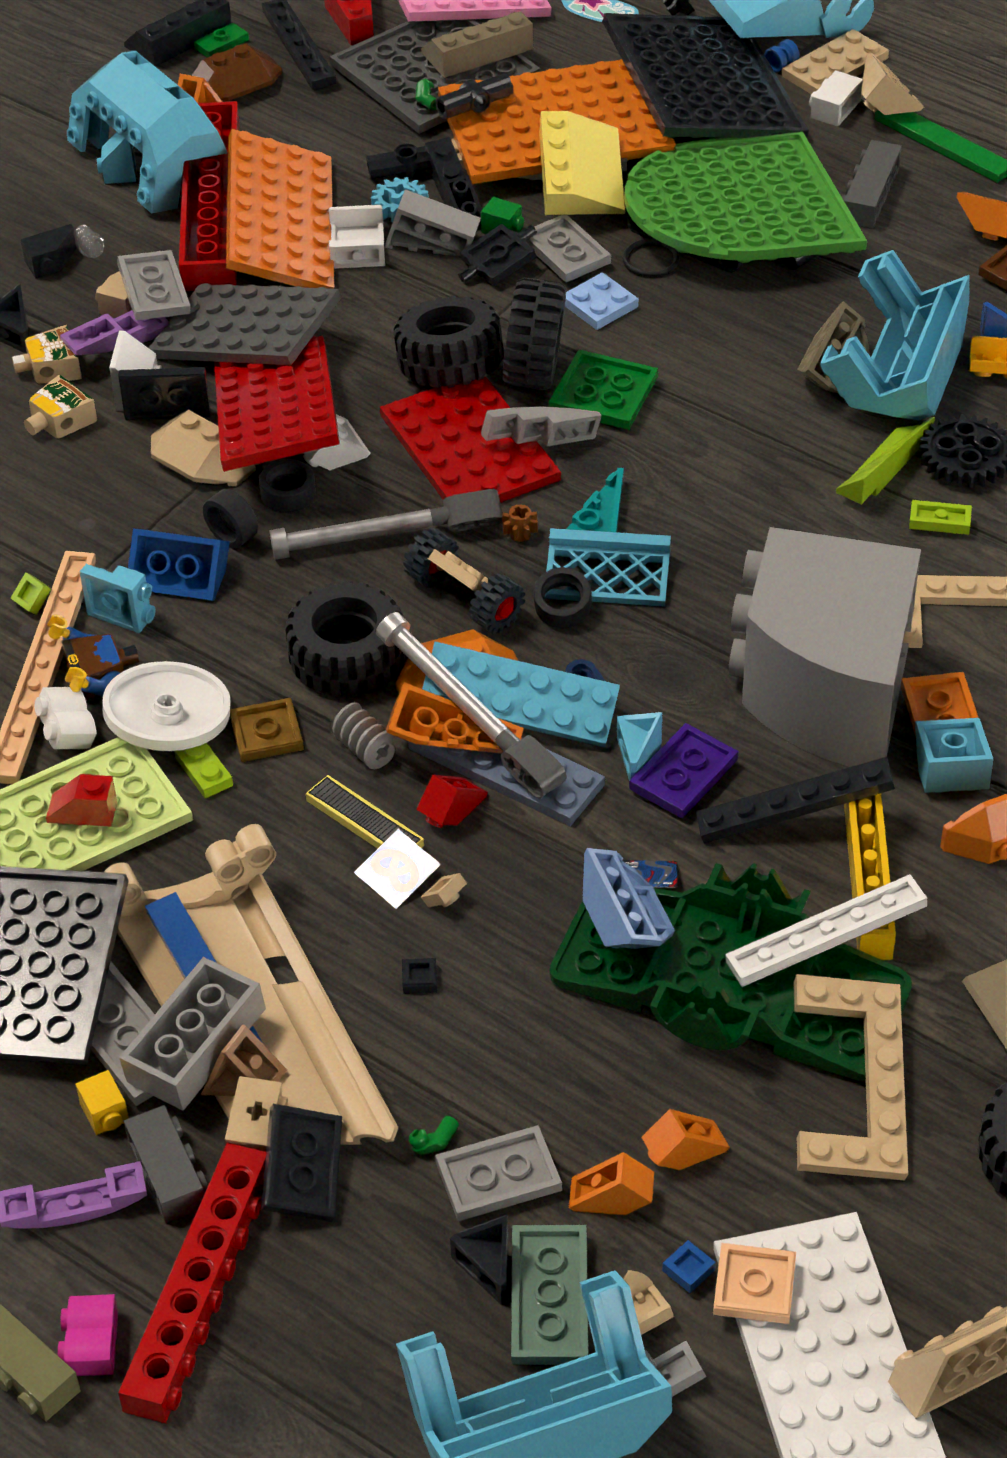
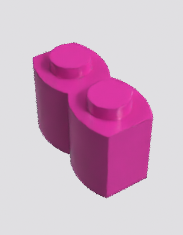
M115 1294L69 1296L68 1308L61 1309L62 1332L66 1331L65 1341H59L58 1356L76 1372L77 1376L114 1374L118 1326V1306Z

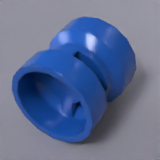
M790 39L783 40L777 46L767 49L764 53L774 72H779L783 67L798 60L800 55L797 45Z

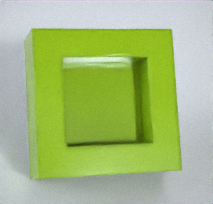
M25 572L11 599L27 611L37 615L52 589L33 575Z

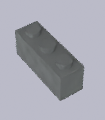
M165 1105L124 1120L128 1142L137 1162L141 1161L144 1178L165 1224L197 1212L208 1185L203 1172H195L193 1168L196 1160L190 1144L183 1145L180 1137H183V1132L177 1117L170 1118Z

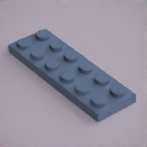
M408 741L410 750L570 827L605 786V776L548 750L565 769L567 779L544 797L538 799L529 793L507 771L502 763L501 753L419 745Z

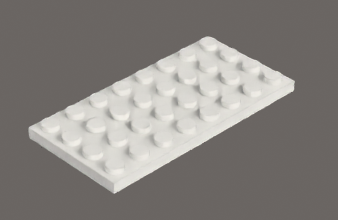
M857 1212L714 1241L713 1250L718 1265L721 1243L796 1252L789 1324L736 1318L780 1458H946L930 1412L915 1419L888 1383L895 1367L894 1361L906 1352L907 1349Z

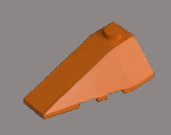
M407 683L403 684L394 704L386 733L419 745L501 754L504 752L452 700ZM499 719L511 732L521 739L523 727Z

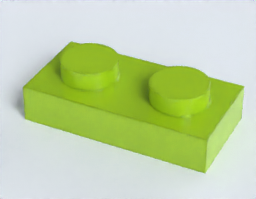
M912 500L909 529L969 535L972 506Z
M207 743L189 749L174 751L176 760L205 799L233 786L232 776Z

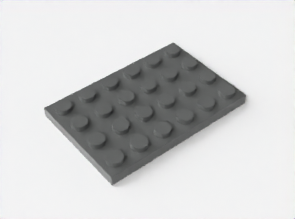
M204 283L197 286L188 298L190 314L174 316L169 321V325L162 330L149 346V349L156 353L157 359L291 365L340 301L341 295L339 289L325 287H269L232 284L210 285Z

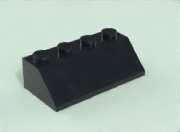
M197 0L136 31L124 42V47L130 51H137L156 67L195 47L194 41L231 24L230 4L227 0Z

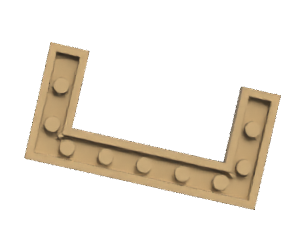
M918 575L911 632L905 631L903 643H909V648H922L921 604L1007 606V577Z
M797 974L794 980V1012L864 1018L868 1138L799 1131L797 1136V1170L905 1181L908 1176L900 984Z

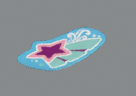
M561 0L564 7L570 12L602 22L604 13L639 14L637 8L618 0Z

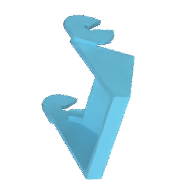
M709 0L740 38L824 35L826 38L839 37L852 29L859 32L869 22L874 11L873 0H860L848 16H846V13L850 9L852 0H832L827 6L825 14L823 13L820 0Z

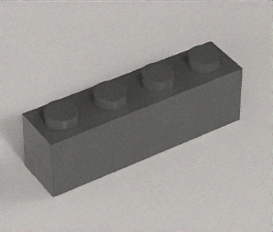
M871 140L867 150H862L860 165L856 164L853 180L848 181L846 195H842V199L858 226L874 228L900 168L902 145Z

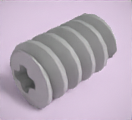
M353 702L346 705L331 721L330 732L338 740H341L346 747H349L351 752L356 754L370 769L381 768L393 758L395 753V747L392 744L394 736L386 733L384 726L378 724L374 717H370V714L363 710L359 703Z

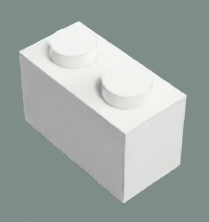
M835 70L828 79L826 78L823 81L822 86L812 93L809 100V106L811 107L810 118L838 127L861 101L863 79Z

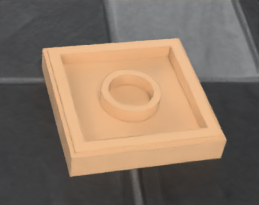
M721 1243L713 1315L789 1324L796 1252Z

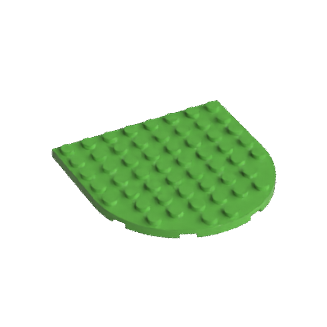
M803 132L751 138L706 139L679 143L674 146L673 151L663 153L658 150L646 156L628 174L624 201L631 219L645 233L675 248L680 253L748 263L751 260H776L777 258L785 257L801 258L807 255H828L839 252L853 253L866 250L867 239Z

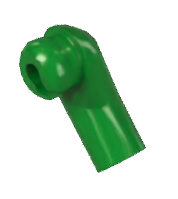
M445 1116L433 1133L427 1134L423 1129H420V1131L418 1129L414 1130L409 1136L412 1150L421 1155L444 1150L457 1131L459 1123L455 1118Z

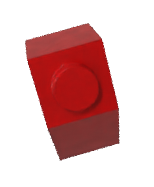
M80 774L52 794L46 822L111 827L117 806L113 776Z
M432 775L416 810L426 815L425 821L436 827L443 828L444 825L457 826L486 798L488 792L463 777Z

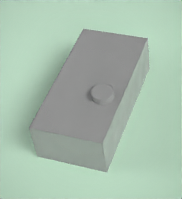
M203 957L120 1055L119 1059L126 1081L184 1110L208 1081L221 1051L239 1028L245 1025L250 1029L266 1010L260 983Z

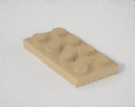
M852 29L783 67L782 77L812 95L835 70L856 77L864 72L866 55L869 52L883 62L888 59L889 50Z

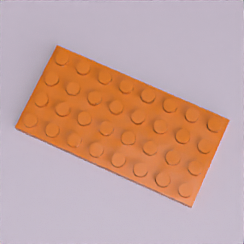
M231 129L228 142L226 268L302 288L325 287L334 289V261L330 260L329 240H331L329 208L332 207L331 156L322 152L303 149L297 145L281 143L272 138L256 136L247 131Z

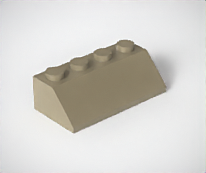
M521 11L513 12L507 16L488 20L485 23L466 27L463 30L432 39L421 48V53L443 78L532 50L533 23Z

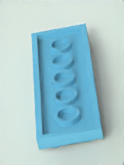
M434 642L432 655L497 718L524 729L606 747L620 685ZM425 676L423 690L451 700L429 677Z

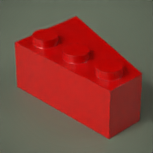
M324 0L325 8L350 45L358 44L374 37L371 0Z

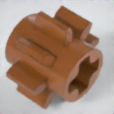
M515 505L510 508L509 514H502L503 534H509L511 539L522 542L529 540L532 533H538L537 512H531L528 506Z

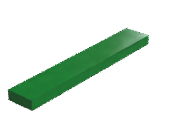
M879 110L875 112V120L996 183L1007 177L1006 159L914 112L884 115Z

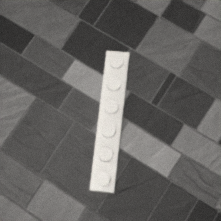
M909 874L725 954L726 963L743 987L927 907V897Z

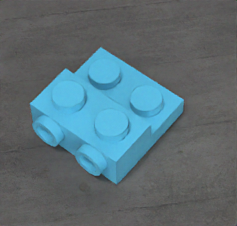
M85 564L79 571L87 615L136 633H140L147 624L152 622L156 609L149 602L152 594V585L146 583L145 574L118 565L113 573Z

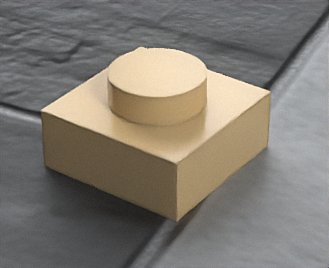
M460 873L443 876L421 898L428 907L438 905L447 907L459 898L458 892L467 883Z

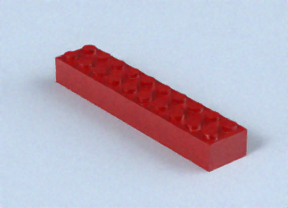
M237 101L198 103L219 132L228 152L231 129L240 131ZM228 153L184 161L179 271L185 291H195L197 286L204 283L210 285H237V271L226 268L227 197L223 195V190L228 188Z

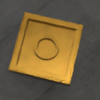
M291 698L230 709V719L241 762L304 750Z

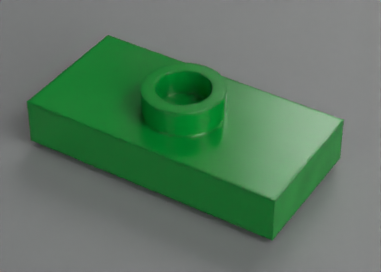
M231 23L194 41V46L198 52L208 58L215 53L227 51L248 41L249 35L247 31L235 23Z

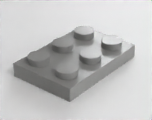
M567 214L534 226L537 234L526 241L528 245L535 249L536 255L565 282L574 280L611 263V254Z
M172 250L118 256L117 265L135 320L190 314V303Z
M539 1125L435 1155L437 1168L458 1221L562 1191V1181Z

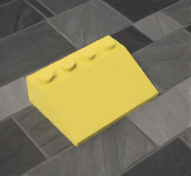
M541 111L539 136L545 215L625 214L618 128L569 111Z

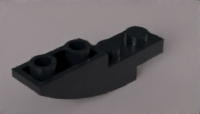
M447 137L425 143L424 149L433 169L432 177L444 204L481 218L482 208L469 175H465L451 138Z

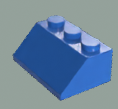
M133 528L128 569L137 570L145 574L146 583L152 585V592L214 601L226 572L230 541Z

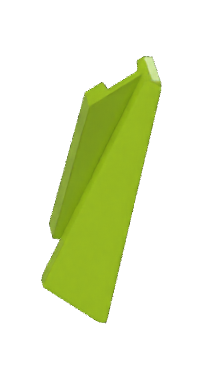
M935 417L927 419L921 425L896 428L863 465L836 489V493L859 504H863L871 494L877 496L919 450L923 431L929 430L930 424H934Z

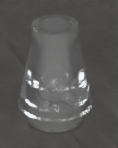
M87 225L77 227L75 235L81 254L90 258L101 255L105 246L103 237L91 230Z

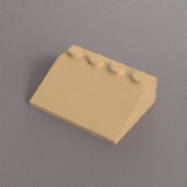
M997 1306L990 1310L983 1319L975 1323L971 1320L960 1325L953 1334L945 1338L942 1335L936 1336L924 1348L916 1352L908 1350L894 1361L895 1367L888 1383L915 1419L1007 1372V1307Z

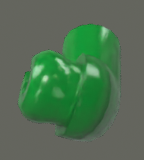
M422 79L416 84L415 99L434 111L437 109V98L430 95L434 84L428 79Z

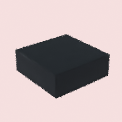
M436 958L402 959L403 994L437 993Z

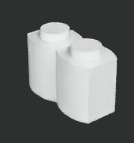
M43 687L39 697L35 700L34 708L36 715L40 717L44 724V736L49 740L52 748L90 749L97 732L94 719L87 710L82 690L74 692L70 687Z

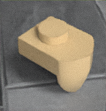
M628 1270L624 1280L630 1286L642 1335L673 1318L674 1315L671 1306L649 1277L643 1273Z

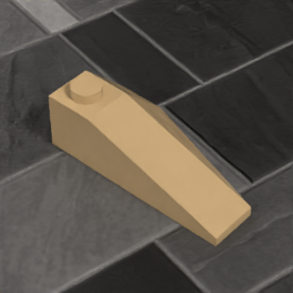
M871 52L866 55L861 93L866 99L864 104L875 113L879 110L882 114L889 115L921 111L924 108L917 97L911 96L908 93L910 90L899 81L900 79Z

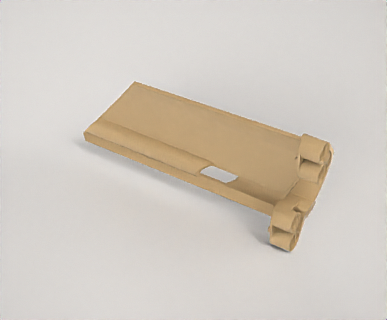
M251 824L242 828L237 833L236 841L233 843L230 840L224 839L211 844L207 848L205 856L213 872L182 884L144 892L129 864L124 862L116 863L104 871L105 873H122L127 875L129 882L117 933L161 1007L183 982L184 978L149 918L145 905L176 892L215 961L234 972L260 983L266 1010L253 1026L263 1044L287 1069L286 1073L279 1080V1082H282V1096L288 1097L287 1106L342 1116L341 1145H360V1139L364 1137L377 1138L385 1143L394 1141L398 1126L262 875L276 857V851L262 826ZM286 956L299 981L277 984L264 959ZM215 1095L229 1119L235 1096Z

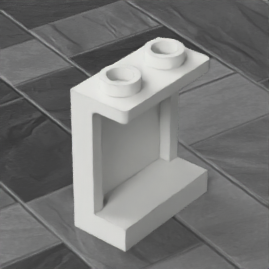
M382 205L330 207L331 240H329L330 260L334 261V269L385 266Z

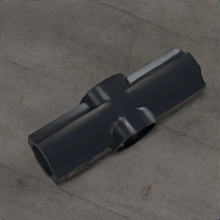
M506 73L478 83L472 79L467 80L460 86L459 90L436 99V108L443 120L470 110L481 113L489 107L491 102L513 94L514 86L509 75Z
M404 143L398 145L393 152L367 156L366 161L370 179L398 175L404 179L406 177L411 179L416 177L421 170L432 169L424 149L425 146L416 147L413 144Z

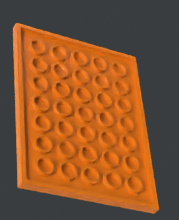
M622 59L509 76L514 86L513 94L491 102L489 107L481 113L470 110L447 119L472 184L542 174L539 136L541 111H569L617 127L621 158H627V160L645 158L658 150L663 153L673 151L674 146H676L673 138L662 135ZM448 84L447 86L438 87V96L440 97L459 90L462 84Z

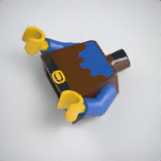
M56 614L52 615L47 623L50 628L48 631L50 638L57 640L61 636L63 637L61 642L68 668L65 681L71 682L69 686L72 691L79 692L82 690L85 700L96 696L103 697L107 685L113 678L124 671L123 667L140 662L135 645L117 649L111 634L92 635L82 633L72 627L66 628L68 626L67 620Z

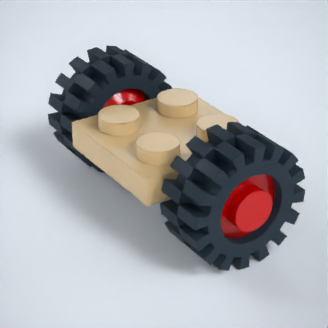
M429 528V531H422V537L417 535L414 538L415 544L410 543L408 547L410 552L405 553L404 557L407 560L403 561V566L406 567L404 571L423 586L430 587L431 585L434 587L437 585V581H444L445 574L447 576L450 574L473 590L477 596L470 603L473 605L469 608L471 619L492 634L503 632L504 627L507 629L511 626V621H516V614L522 611L520 605L525 604L523 597L526 594L523 591V587L504 574H495V578L493 576L486 578L483 574L458 558L459 553L456 551L459 550V546L456 545L457 542L437 528Z

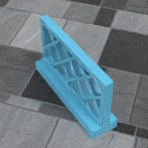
M550 528V545L546 572L550 569L561 567L554 561L555 556L570 557L572 561L565 565V568L574 569L579 566L586 573L584 576L588 581L593 579L600 586L592 592V602L665 606L671 554V536ZM588 558L600 559L602 563L591 569L584 561ZM618 560L630 561L633 565L621 571L614 563ZM648 562L663 563L662 567L653 574L644 566ZM609 568L617 576L605 583L598 574ZM639 570L647 578L636 585L628 576ZM623 581L630 590L623 594L616 593L611 588ZM653 583L660 590V596L646 595L642 589ZM566 587L563 590H549L545 594V599L580 601L581 596L578 590Z

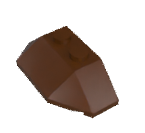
M245 43L202 59L192 76L206 79L222 102L272 85L278 76L283 73V70L269 55Z

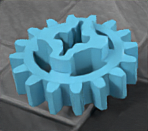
M395 177L393 182L386 179L384 180L385 185L377 184V190H372L371 205H382L383 220L391 217V222H393L405 189L427 198L428 191L425 190L424 184L418 185V180L409 182L408 177L405 179Z

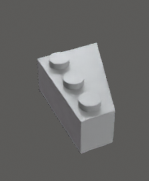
M405 189L384 248L392 249L393 246L408 247L409 251L416 252L418 248L433 250V254L461 257L460 252L472 244L481 218Z

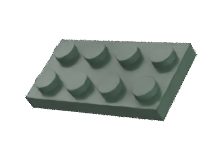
M512 1225V1365H560L588 1355V1317L579 1283L587 1280L586 1225Z

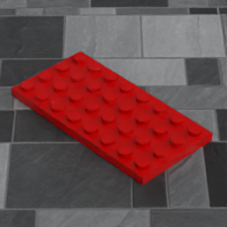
M313 336L291 365L214 362L220 460L224 472L340 444L327 351L323 336Z

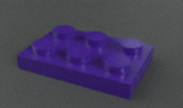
M685 723L629 781V789L683 819L738 760L739 751Z

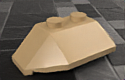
M190 410L171 419L151 435V458L193 482L208 484L228 483V486L237 487L256 471L255 465L224 472L220 460L218 426Z

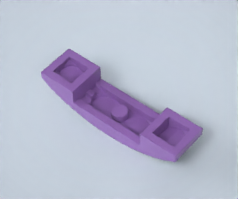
M141 1161L105 1169L106 1177L72 1185L34 1192L32 1185L0 1191L1 1227L9 1228L56 1227L91 1220L125 1208L147 1196Z

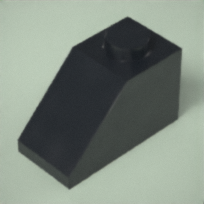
M72 224L21 239L24 261L35 279L61 271L77 248Z

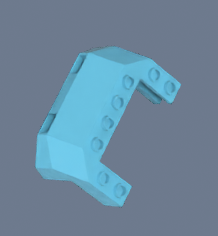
M137 51L119 54L72 93L71 105L69 107L70 118L69 128L67 129V141L80 152H85L87 140L98 149H102V146L108 141L109 127L111 126L143 153L137 201L151 214L178 208L184 161L228 153L219 132L195 99Z
M894 250L865 260L858 276L862 287L869 292L876 307L882 311L887 319L872 356L870 357L855 336L846 340L840 354H838L833 345L827 346L820 366L824 374L830 378L837 388L839 395L845 399L850 407L898 418L922 420L936 414L963 344L969 306V275L922 292Z
M616 1270L579 1282L596 1350L595 1353L461 1399H457L445 1348L441 1343L437 1344L433 1331L396 1343L414 1416L431 1458H620L638 1451L672 1413V1391L668 1381L646 1357L630 1286Z

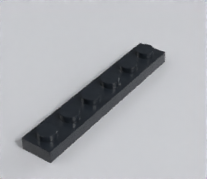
M273 0L262 3L263 13L312 90L323 89L336 84V75L287 0Z
M887 757L696 811L703 843L894 790L895 786Z

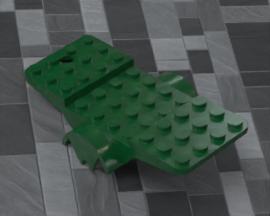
M716 863L706 884H699L683 893L653 888L675 930L672 937L656 947L631 949L604 946L582 900L550 965L549 975L554 985L640 1013L644 1006H648L664 1028L676 1037L698 1047L728 1050L742 1045L750 1038L773 1045L774 1055L865 1082L864 1027L859 1024L858 1018L794 1012V980L796 975L900 984L901 1016L911 993L912 981L906 971L844 943L742 987L726 963L725 954L810 918L807 914L802 913L811 891L804 889L799 896L792 899L775 869H771L769 874L765 876L757 871V864L755 863L750 865L734 881L728 877L723 865Z

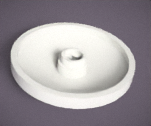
M151 662L129 668L110 681L103 694V717L110 730L130 744L151 750L177 751L202 745L219 735L229 721L231 700L229 692L222 681L202 668L180 662Z

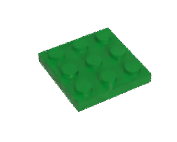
M579 349L549 400V407L597 411L602 415L600 423L630 430L658 378V368Z

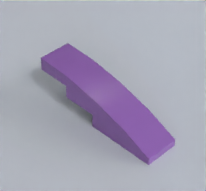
M132 310L114 319L107 313L61 334L60 339L75 355L100 354L114 351L119 331H126L139 342L144 343L156 338L169 325V321L165 317L135 320Z

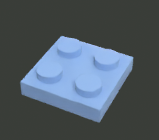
M602 272L567 291L565 307L598 330L638 307V298Z

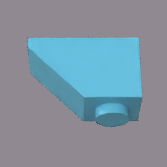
M118 132L102 146L101 158H97L98 174L103 173L104 184L136 182V163L133 145Z

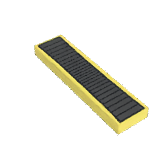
M329 775L306 793L307 802L377 849L397 829L402 831L419 847L422 848L424 846V838Z

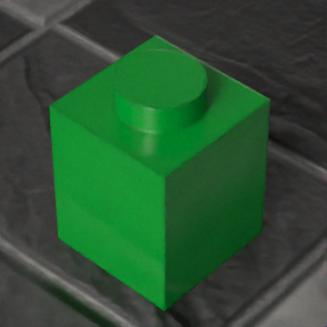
M492 197L481 211V232L487 234L500 224H503L509 230L520 232L524 225L522 205Z

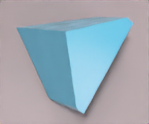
M662 712L617 716V740L629 781L661 749Z

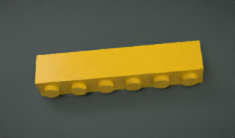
M881 793L844 804L853 899L890 883ZM892 921L856 937L857 949L881 960H893L896 937L895 922Z

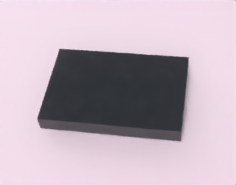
M205 367L119 370L118 379L125 420L172 419L187 410L201 417H210L211 409Z
M273 1103L269 1112L261 1210L332 1222L335 1219L342 1116Z

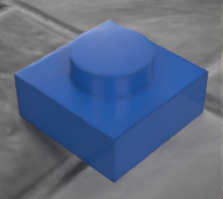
M687 1240L663 1262L662 1271L691 1293L715 1271L716 1262Z

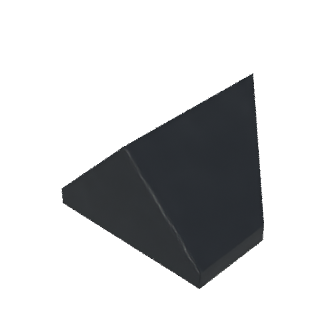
M19 284L0 299V342L27 354L25 340L29 337V327L21 284Z
M508 1215L456 1233L450 1238L451 1258L500 1305L507 1301Z

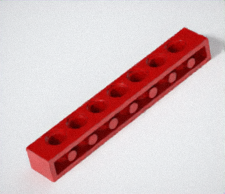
M227 1142L118 1392L124 1413L166 1424L171 1410L176 1411L182 1398L181 1386L185 1377H191L196 1364L195 1353L199 1344L204 1345L210 1329L209 1320L212 1312L217 1313L220 1309L223 1299L222 1289L225 1281H231L236 1268V1255L239 1250H244L249 1237V1224L252 1219L256 1220L260 1213L266 1159L265 1151ZM213 1247H220V1248H218V1249H216V1250H209L210 1248H213ZM199 1278H207L203 1281H195ZM193 1309V1311L189 1313H181L184 1310ZM180 1341V1343L176 1345H168L170 1342ZM158 1374H167L162 1378H153Z

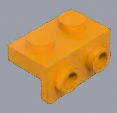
M972 336L969 357L970 372H975V375L989 377L992 373L1003 374V377L1007 378V338Z

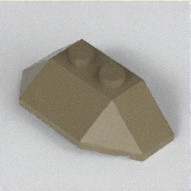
M844 301L841 302L814 336L797 370L819 388L838 393L833 382L824 374L820 362L827 346L833 345L838 354H840L846 340L855 336L870 355L868 339L864 331L866 327L865 319Z

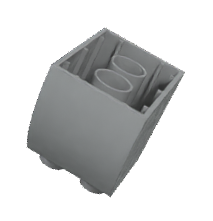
M770 527L764 552L748 550L746 555L742 587L754 589L753 595L737 593L732 612L731 632L746 634V640L734 638L728 670L729 676L744 678L743 706L762 724L783 739L826 760L852 767L887 757L901 688V679L903 678L909 643H903L905 631L911 632L921 549Z

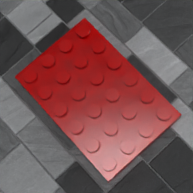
M486 376L479 381L474 380L471 381V384L464 386L460 384L452 388L447 386L431 388L380 406V416L443 500L452 495L495 489L498 491L501 503L561 480V471L537 441L517 444L512 437L486 441L481 435L487 410L510 408Z

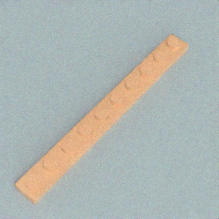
M65 551L0 730L1 784L12 785L20 780L41 720L35 713V700L39 697L43 687L53 686L64 655L61 642L63 637L61 636L57 640L50 638L48 634L50 628L47 623L51 616L56 614L67 620L68 626L66 628H73L84 598L79 571L85 564L95 567V553Z

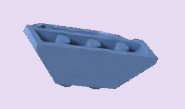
M587 848L584 853L583 903L604 946L631 949L656 947L672 937L675 930L653 887L633 867L622 861L623 857L617 851Z

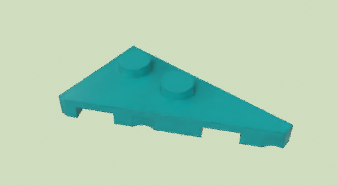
M617 468L615 472L607 477L606 485L600 492L595 491L583 504V508L572 516V523L566 529L617 532L624 468Z

